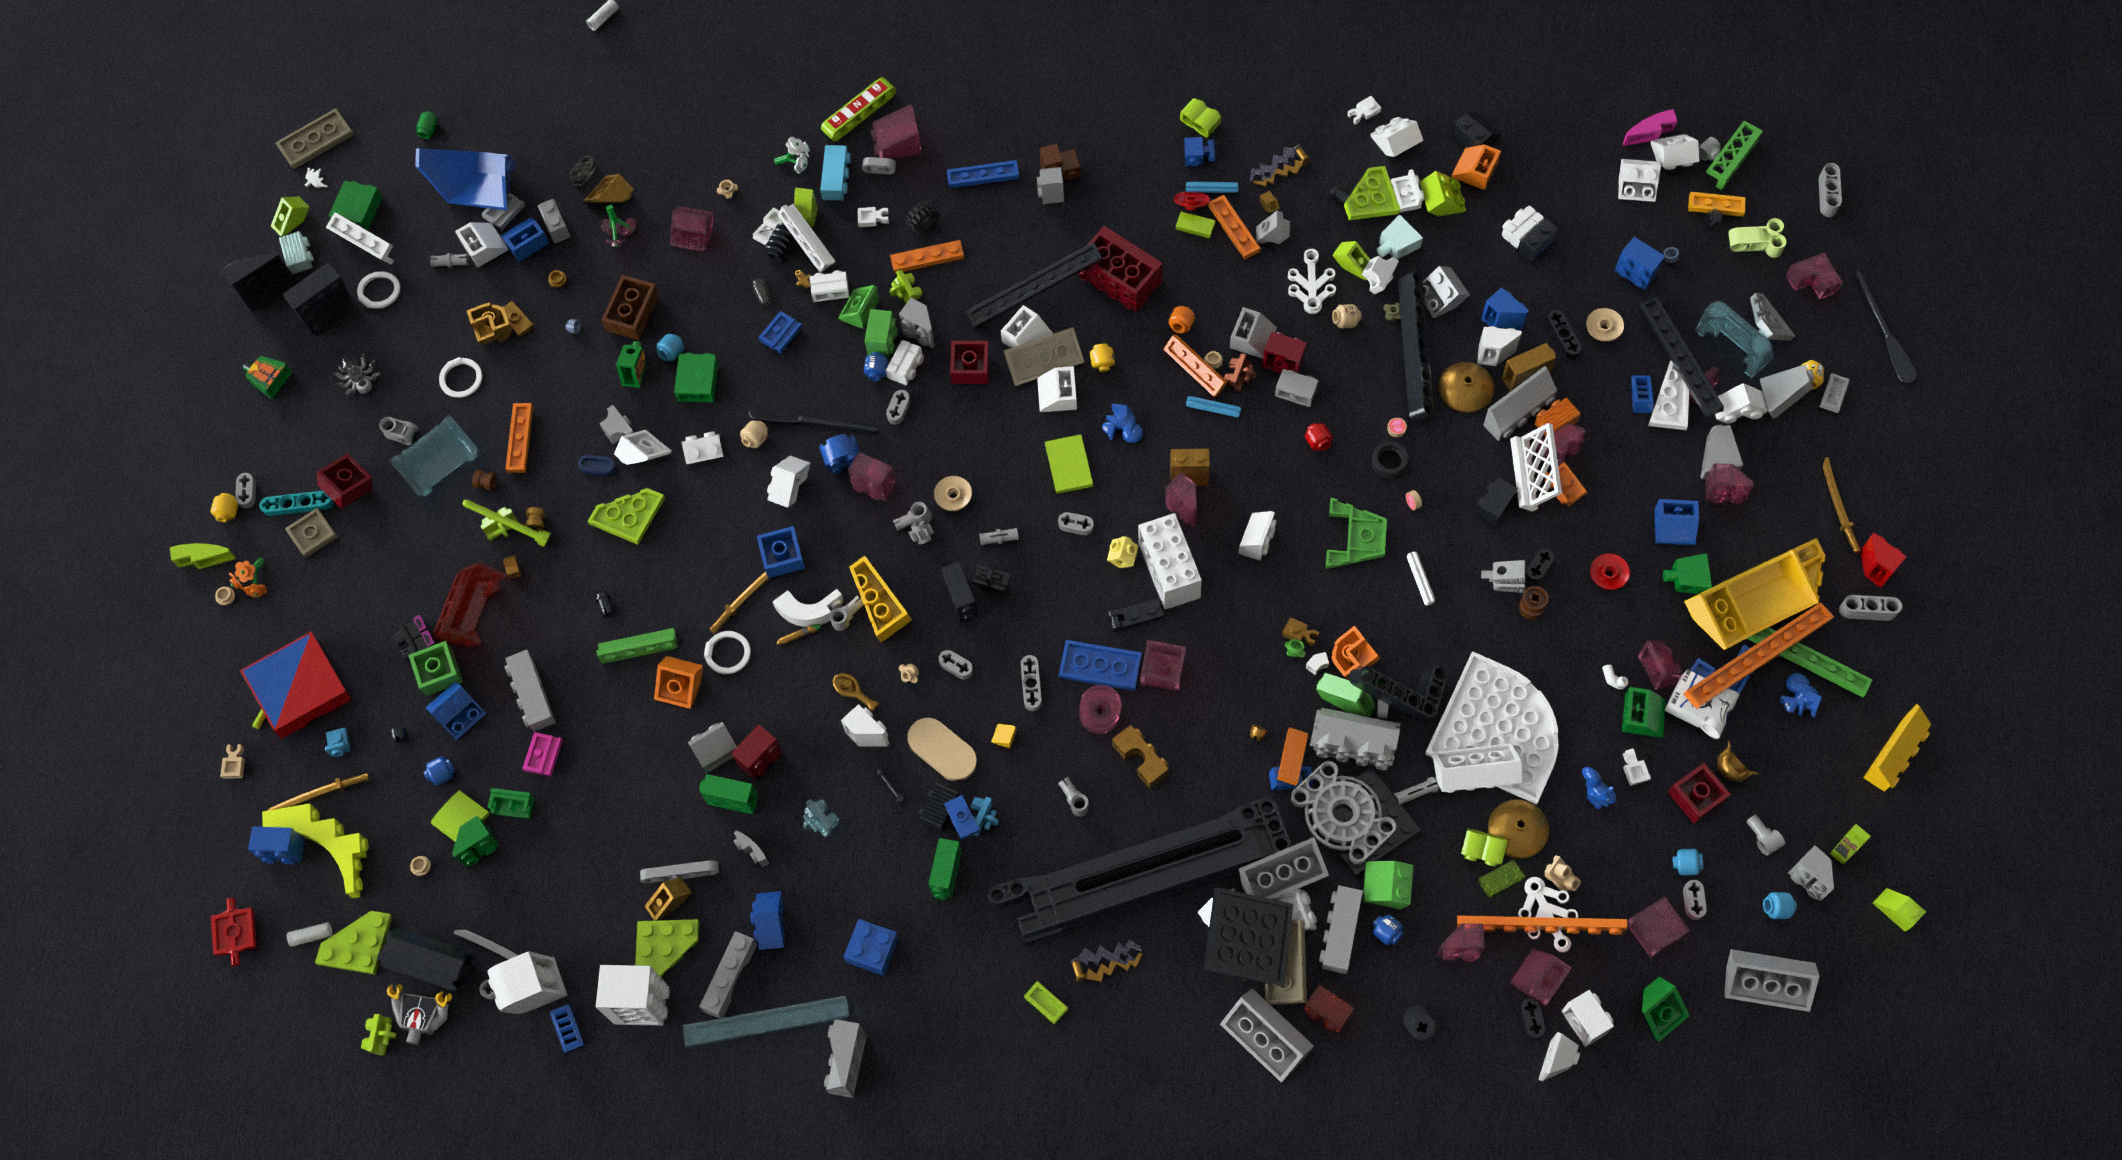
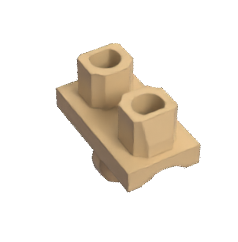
M1555 855L1552 865L1549 864L1546 867V878L1552 881L1559 891H1576L1581 883L1579 878L1575 877L1571 872L1572 869L1569 865H1566L1559 856Z

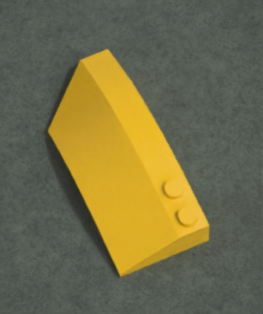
M1817 538L1684 602L1693 620L1725 650L1802 610L1818 604L1819 596L1817 592L1822 582L1823 572H1821V564L1825 562V554Z

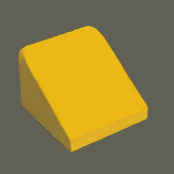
M998 724L991 742L1010 748L1017 731L1016 727Z

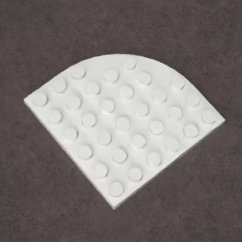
M1472 651L1425 755L1433 758L1432 752L1512 743L1522 761V783H1516L1512 786L1498 785L1496 787L1537 805L1557 758L1559 745L1558 727L1553 710L1540 690L1538 691L1530 683L1529 679L1505 665Z

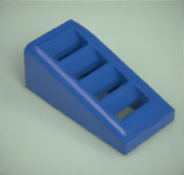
M1631 376L1633 412L1651 413L1654 405L1651 376Z
M1301 766L1296 786L1277 780L1280 767H1273L1269 772L1271 790L1297 788L1303 782L1301 773H1304L1305 779L1312 774L1311 766ZM1313 780L1309 782L1310 787L1314 785Z
M568 1004L550 1011L564 1053L584 1046L573 1007ZM568 1014V1016H566V1017H564V1018H561V1019L558 1018V1017H561V1016H563V1015ZM571 1021L570 1025L561 1028L562 1024ZM572 1029L574 1030L573 1033L564 1036L563 1034ZM574 1037L577 1038L576 1041L566 1044L567 1040Z

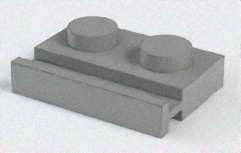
M509 193L507 210L486 208L481 215L485 220L503 230L525 204L522 200L520 201L516 196Z

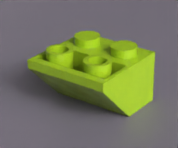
M1435 171L1419 182L1429 213L1440 217L1466 211L1465 199L1460 191L1461 186L1456 179Z

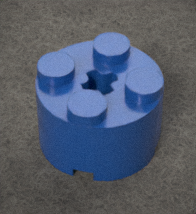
M846 434L831 437L826 440V445L823 446L821 444L819 447L826 469L831 471L832 474L841 473L842 469L847 467L853 469L860 466L862 455L856 437L851 434V437H847Z

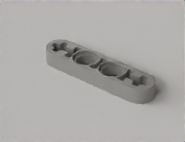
M702 861L643 869L640 871L642 883H655L679 877L687 879L715 875L719 873L717 861Z

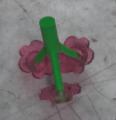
M609 205L606 207L609 220H603L601 230L606 232L607 235L613 234L614 240H607L605 243L618 247L621 245V242L626 241V239H617L621 225H623L621 234L629 236L635 231L636 220L629 218L625 223L617 218L613 206Z

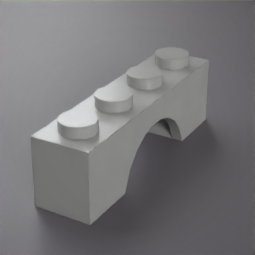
M736 931L734 932L699 1006L703 1012L723 1019L731 1002L735 982L743 967L750 962L757 947V943L753 938Z

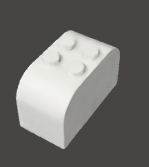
M528 951L497 964L487 971L490 978V987L494 990L496 996V1005L501 1012L525 1013L567 996L554 957Z

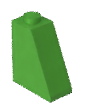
M1325 673L1317 684L1316 690L1322 699L1350 714L1371 717L1377 706L1370 694L1353 686L1349 680Z

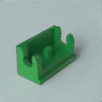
M491 788L488 802L491 815L530 819L535 800L530 793Z

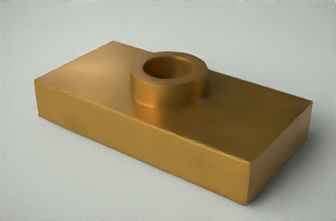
M513 301L503 307L507 313L511 328L520 338L534 328L531 321Z

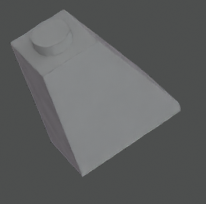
M1805 364L1760 379L1767 408L1773 419L1777 418L1813 388L1811 381L1815 379L1812 370H1808Z
M1716 425L1711 428L1707 436L1701 479L1738 474L1743 463L1731 426Z

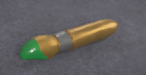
M809 625L807 628L780 638L776 644L784 645L809 633H815L820 629L821 625Z

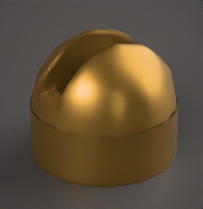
M1255 724L1252 725L1250 730L1252 739L1254 736H1257L1256 741L1262 740L1267 733L1266 729Z

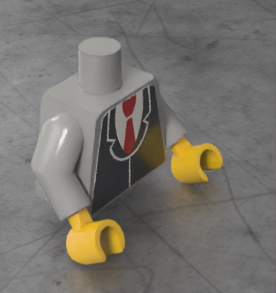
M391 984L387 989V994L392 997V1008L396 1022L400 1028L409 1031L406 1042L418 1045L421 1033L432 1035L447 1020L449 1007L447 1002L452 999V995L449 993L444 999L442 991L436 995V998L404 993L401 996L399 994L403 990L402 985H397L396 992Z

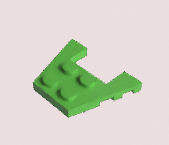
M1331 498L1329 516L1349 518L1347 551L1327 550L1325 568L1329 569L1384 557L1387 519L1366 510L1361 511L1354 508L1353 505L1338 502V499Z

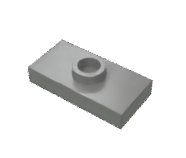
M1831 373L1819 407L1838 413L1850 379Z

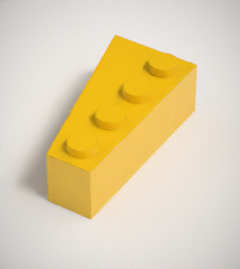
M865 556L849 567L876 637L881 643L912 621L906 610Z

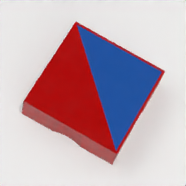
M312 632L240 670L271 727L280 739L306 726L313 719L327 714L352 700Z

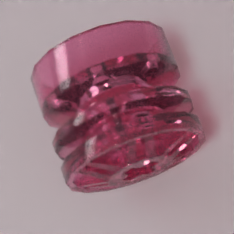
M1095 685L1083 694L1080 701L1079 718L1082 725L1088 731L1103 734L1113 730L1118 724L1122 709L1118 693L1111 687ZM1098 709L1102 710V715H1098Z

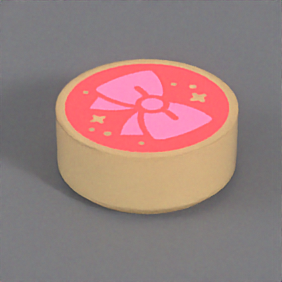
M1393 418L1389 421L1387 430L1391 436L1401 437L1405 434L1407 425L1403 419Z
M1414 490L1406 493L1408 506L1412 510L1421 508L1422 501L1419 494Z

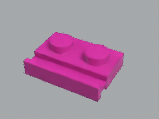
M534 732L522 769L526 772L544 774L551 777L563 739Z

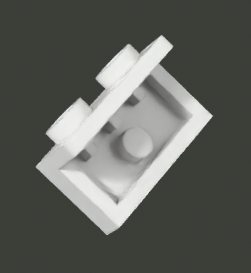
M1413 169L1409 170L1408 176L1391 179V184L1401 209L1400 213L1420 209L1422 201H1424L1423 190L1419 189V178L1414 174Z
M715 431L704 433V437L697 438L696 435L685 437L686 441L682 442L686 464L724 456L720 434L715 435Z

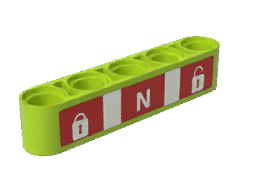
M884 77L879 78L826 119L821 125V130L832 141H838L895 95L896 88Z

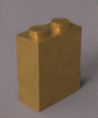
M1545 343L1507 360L1502 379L1509 391L1514 390L1544 366L1551 373L1556 359L1555 351Z
M1171 449V486L1208 485L1209 449Z

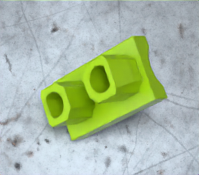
M902 270L897 271V277L891 283V296H898L899 299L902 298L905 304L911 298L915 300L920 299L922 295L920 287H911L915 282L912 273L904 274Z
M504 507L498 511V514L518 522L511 509ZM488 517L482 520L481 528L490 541L501 534H504L505 537L509 536L506 531L510 530V527Z
M374 1014L373 1018L367 1019L365 1027L366 1030L371 1031L370 1037L362 1040L361 1048L377 1055H385L389 1039L396 1038V1033L391 1032L392 1018L384 1017L381 1014Z

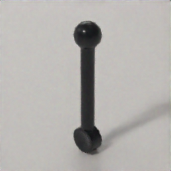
M878 769L876 774L881 776L894 793L896 801L902 803L904 801L903 795L899 794L884 775V770Z

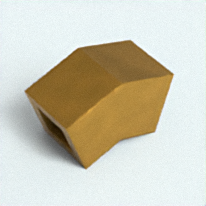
M1270 191L1260 195L1259 202L1266 211L1271 213L1279 209L1277 198Z
M516 555L504 558L503 563L509 579L521 577Z

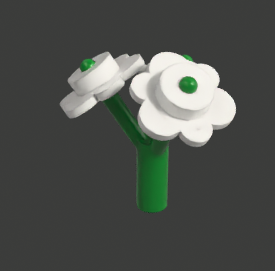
M790 137L786 142L788 154L775 158L774 162L776 165L788 161L795 163L794 169L800 174L801 171L806 169L808 164L806 156L810 157L808 154L810 151L809 145L806 142L802 143L800 139L796 140V138ZM795 155L800 156L797 160L792 158Z

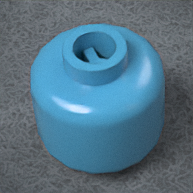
M666 334L657 343L656 349L661 359L674 361L683 352L684 346L679 336Z
M1680 849L1677 851V856L1673 857V868L1678 869V873L1682 876L1698 875L1700 870H1703V855L1699 854L1697 849Z
M1772 892L1764 899L1763 908L1765 913L1772 919H1789L1796 911L1797 904L1792 895L1787 892Z

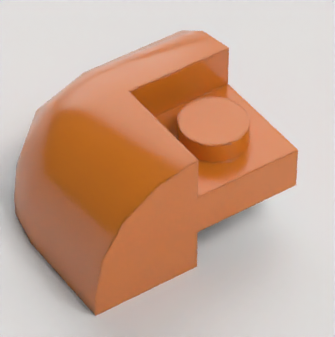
M1355 626L1335 641L1331 657L1336 667L1348 680L1351 670L1363 666L1371 667L1380 660V657Z

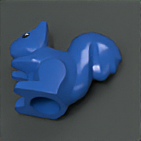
M1112 404L1114 415H1106V420L1109 422L1102 424L1104 432L1112 440L1116 430H1123L1124 440L1130 443L1138 442L1143 436V429L1139 424H1136V418L1131 408L1127 405Z
M1794 673L1786 680L1787 688L1795 694V697L1781 696L1780 703L1784 705L1788 713H1794L1798 709V714L1801 716L1804 709L1811 711V716L1815 718L1822 696L1819 695L1814 687L1809 685L1810 681L1801 673Z
M1584 767L1582 774L1587 780V799L1597 809L1602 808V805L1608 807V803L1614 804L1616 802L1614 787L1608 788L1601 781V776L1595 769Z

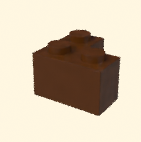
M1057 144L1040 148L1041 169L1061 167L1063 181L1073 180L1081 176L1075 150L1060 153Z

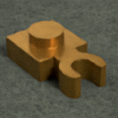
M1290 617L1282 636L1290 640H1304L1307 645L1314 646L1315 640L1310 637L1318 638L1319 632L1307 630V624Z

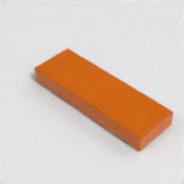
M1293 728L1288 729L1277 780L1297 785L1308 733Z

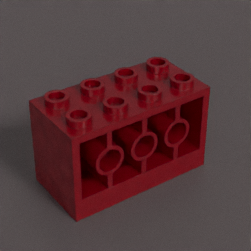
M1103 226L1087 244L1089 245L1094 242L1103 260L1079 272L1078 275L1084 281L1092 283L1098 290L1106 292L1112 299L1120 301L1127 309L1137 312L1161 284L1162 262Z

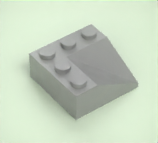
M835 1019L834 1024L830 1025L828 1031L833 1054L830 1055L829 1066H831L830 1074H827L825 1077L824 1087H827L826 1090L829 1094L853 1098L867 1036L859 1023Z

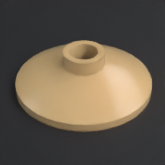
M1600 308L1594 310L1588 316L1586 326L1592 337L1607 342L1617 339L1622 334L1624 322L1616 311Z
M949 476L942 479L936 485L934 497L936 503L941 508L948 511H957L964 508L970 502L972 490L970 484L965 479L958 476ZM953 494L957 495V497L951 498L950 496Z

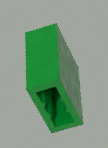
M344 181L329 217L331 219L333 214L337 213L368 231L381 202L382 195L378 188L373 185L367 186L356 181Z
M710 353L679 354L674 391L678 402H714L719 364L716 355Z
M706 774L705 780H702L700 783L699 791L708 805L754 814L758 794L753 784Z
M939 838L929 880L931 894L936 899H952L962 855L958 841Z

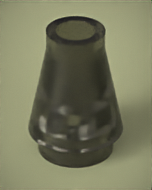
M764 278L754 280L751 289L759 300L762 307L770 305L769 283Z

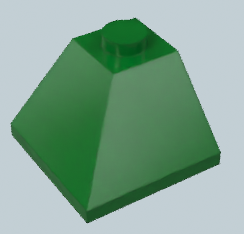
M1658 977L1644 989L1642 1012L1656 1040L1660 1042L1690 1015L1676 986L1661 977Z

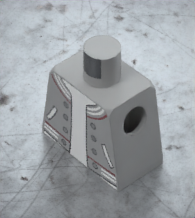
M1525 560L1494 562L1493 571L1482 570L1481 582H1493V589L1495 591L1524 593Z

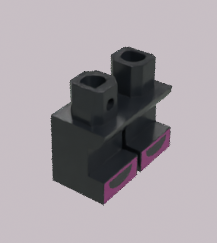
M420 614L413 618V622L399 626L401 631L392 636L399 647L408 643V647L400 650L406 661L410 660V654L437 644Z

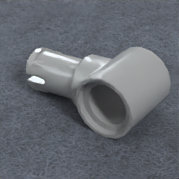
M1709 137L1699 146V158L1704 161L1708 159L1714 161L1721 152L1718 140Z
M916 502L912 505L908 514L893 520L897 530L900 531L919 521H924L925 524L929 523L932 519V513L923 502Z
M855 596L845 607L842 606L831 611L830 620L834 629L838 631L847 629L853 614L864 606L863 601L858 596ZM838 617L844 618L840 622L835 621Z
M1069 777L1064 779L1065 783L1063 780L1060 781L1058 785L1067 796L1072 813L1078 817L1086 815L1089 810L1087 797L1076 790ZM1077 802L1085 804L1081 809L1076 808L1074 805Z
M1757 815L1747 820L1746 823L1757 835L1759 849L1766 856L1785 845L1782 835L1777 830L1767 829Z

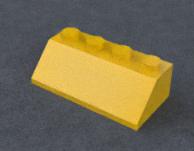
M1916 704L1902 719L1863 777L1884 792L1889 787L1894 788L1900 779L1897 775L1899 772L1904 773L1910 764L1907 760L1910 756L1914 757L1920 749L1917 745L1920 741L1924 742L1930 734L1927 730L1931 723L1919 705Z

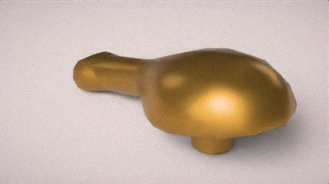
M839 673L834 676L833 686L840 695L860 700L868 706L870 711H875L879 706L877 701L871 700L862 693L858 681L853 676L846 673Z

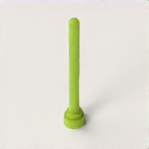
M463 501L464 507L535 538L537 544L543 547L548 542L551 533L543 530L542 532L539 530L537 532L472 501Z

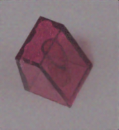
M912 104L873 122L874 130H871L872 140L877 142V144H874L875 155H879L880 158L895 159L922 153Z

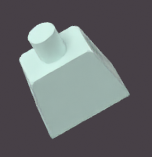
M1399 215L1381 233V246L1377 248V252L1381 257L1390 253L1395 259H1399L1419 249L1423 237Z

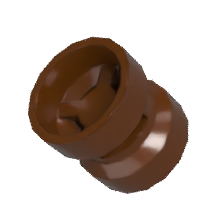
M476 470L472 478V486L474 488L480 489L484 487L490 491L495 489L497 484L496 473H485L483 470Z

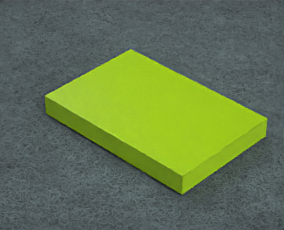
M1081 434L1045 442L1056 494L1093 487Z

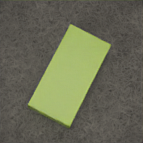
M1181 212L1176 224V230L1210 238L1215 226V220Z
M1038 981L1024 995V998L1054 1025L1068 1011V1007Z

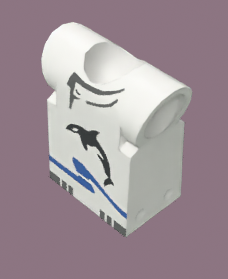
M1687 669L1680 677L1664 711L1696 727H1701L1706 734L1718 739L1725 727L1727 712L1733 710L1739 694L1727 689L1696 709L1684 696V693L1704 678Z

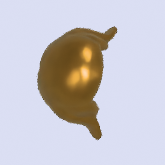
M1728 741L1727 748L1720 753L1717 759L1720 774L1732 782H1742L1753 774L1758 775L1759 773L1748 770L1732 753L1730 742Z

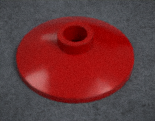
M1181 192L1174 196V201L1186 207L1187 210H1196L1197 207L1207 205L1210 202V198L1203 193Z
M1608 553L1598 556L1593 561L1590 574L1593 581L1601 588L1616 590L1627 583L1630 570L1623 558ZM1609 572L1612 576H1607L1605 573Z

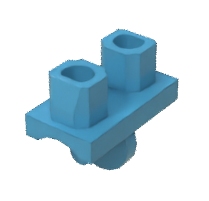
M975 797L971 804V809L979 812L977 817L973 816L979 832L974 834L976 836L979 835L982 827L989 830L991 825L997 826L999 823L995 818L997 812L991 810L993 803H991L992 799L986 797L985 800Z

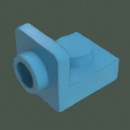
M346 728L326 732L328 746H325V751L329 755L339 757L347 752H351L348 730Z

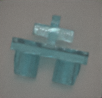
M810 799L806 802L807 807L804 809L805 815L803 818L806 822L803 824L805 830L812 828L814 832L819 830L826 838L838 824L839 819L834 813L828 816L823 814L827 810V805L823 799L815 802Z

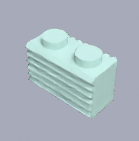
M297 231V233L279 238L286 266L292 274L313 268L311 262L314 259L312 253L307 249V247H310L306 236L303 237Z

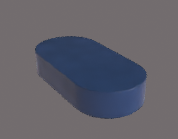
M584 455L578 461V467L584 474L610 476L616 469V465L610 457Z

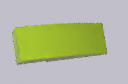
M193 543L170 547L171 560L179 568L194 564L198 569L236 559L235 555L228 548L218 545Z

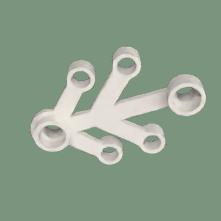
M1308 249L1304 253V261L1308 264V281L1299 274L1297 269L1293 268L1288 271V279L1296 281L1308 291L1309 297L1300 291L1299 286L1296 284L1289 286L1288 294L1291 297L1300 299L1304 303V310L1309 314L1318 313L1322 308V302L1328 296H1334L1336 292V287L1333 284H1328L1325 290L1316 297V291L1327 281H1332L1335 278V271L1332 268H1328L1316 280L1315 264L1318 262L1319 254L1315 249Z
M1531 877L1526 881L1525 891L1528 896L1524 907L1519 910V917H1522L1521 913L1523 911L1529 912L1528 917L1532 916L1531 908L1535 899L1539 904L1536 917L1554 918L1553 914L1568 918V914L1571 912L1576 914L1575 918L1579 917L1576 910H1566L1547 903L1544 897L1546 895L1557 899L1561 904H1565L1569 901V895L1566 891H1556L1545 887L1543 880L1538 877ZM1532 884H1538L1539 888L1534 891L1531 889ZM1566 894L1567 898L1561 901L1559 895ZM1537 930V936L1533 937L1530 933H1528V936L1531 939L1536 940L1540 937L1541 932L1540 930ZM1558 930V933H1553L1556 950L1562 953L1569 951L1571 948L1570 939L1563 935L1561 930ZM1560 940L1566 941V945L1564 947H1560L1558 945V942Z

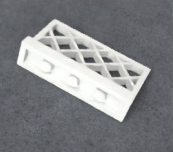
M1550 423L1521 438L1515 436L1510 439L1516 486L1518 488L1519 507L1529 511L1537 510L1539 504L1562 494L1553 424ZM1547 431L1546 439L1542 441L1541 438L1544 432ZM1533 438L1534 441L1530 448L1529 440ZM1540 442L1543 445L1539 453H1536L1535 450ZM1548 447L1549 454L1547 458H1544L1543 455ZM1533 454H1534V455L1537 456V457H1536V459H1535V461H1534V463H1533V465H1532V459H1531V458H1532V456H1533ZM1541 460H1543L1545 463L1540 471L1537 468ZM1549 465H1551L1552 470L1548 476L1545 473ZM1535 472L1539 473L1536 481H1534ZM1543 477L1547 478V481L1544 487L1542 488L1540 487V484ZM1553 482L1555 490L1552 492H1548V489L1551 483ZM1539 489V490H1541V493H1540L1539 497L1537 498V497H1536V492H1537V490Z

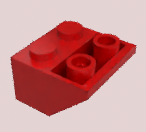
M1875 533L1871 535L1860 552L1865 577L1880 588L1906 558L1898 548H1894L1883 537Z

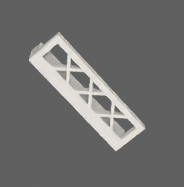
M795 205L782 206L778 213L779 218L818 271L821 273L832 266L836 261Z
M333 214L326 227L327 229L392 265L394 260L389 258L388 254L393 245L341 215Z

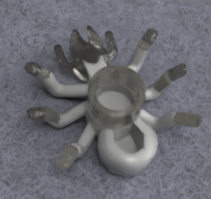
M365 353L361 357V367L357 366L358 362L355 357H353L355 363L349 358H346L347 362L342 360L345 369L341 366L339 368L343 373L347 372L348 375L342 376L340 373L332 372L333 376H337L342 380L350 378L346 384L343 382L335 384L336 386L347 388L353 383L352 389L349 388L345 393L346 395H349V393L354 394L356 388L359 393H369L373 388L371 381H375L376 376H380V372L373 373L372 377L365 375L373 372V365L376 363L373 360L369 364V370L363 371L366 367Z

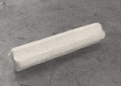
M1411 552L1407 555L1411 570L1424 604L1431 605L1435 602L1431 587L1417 552Z

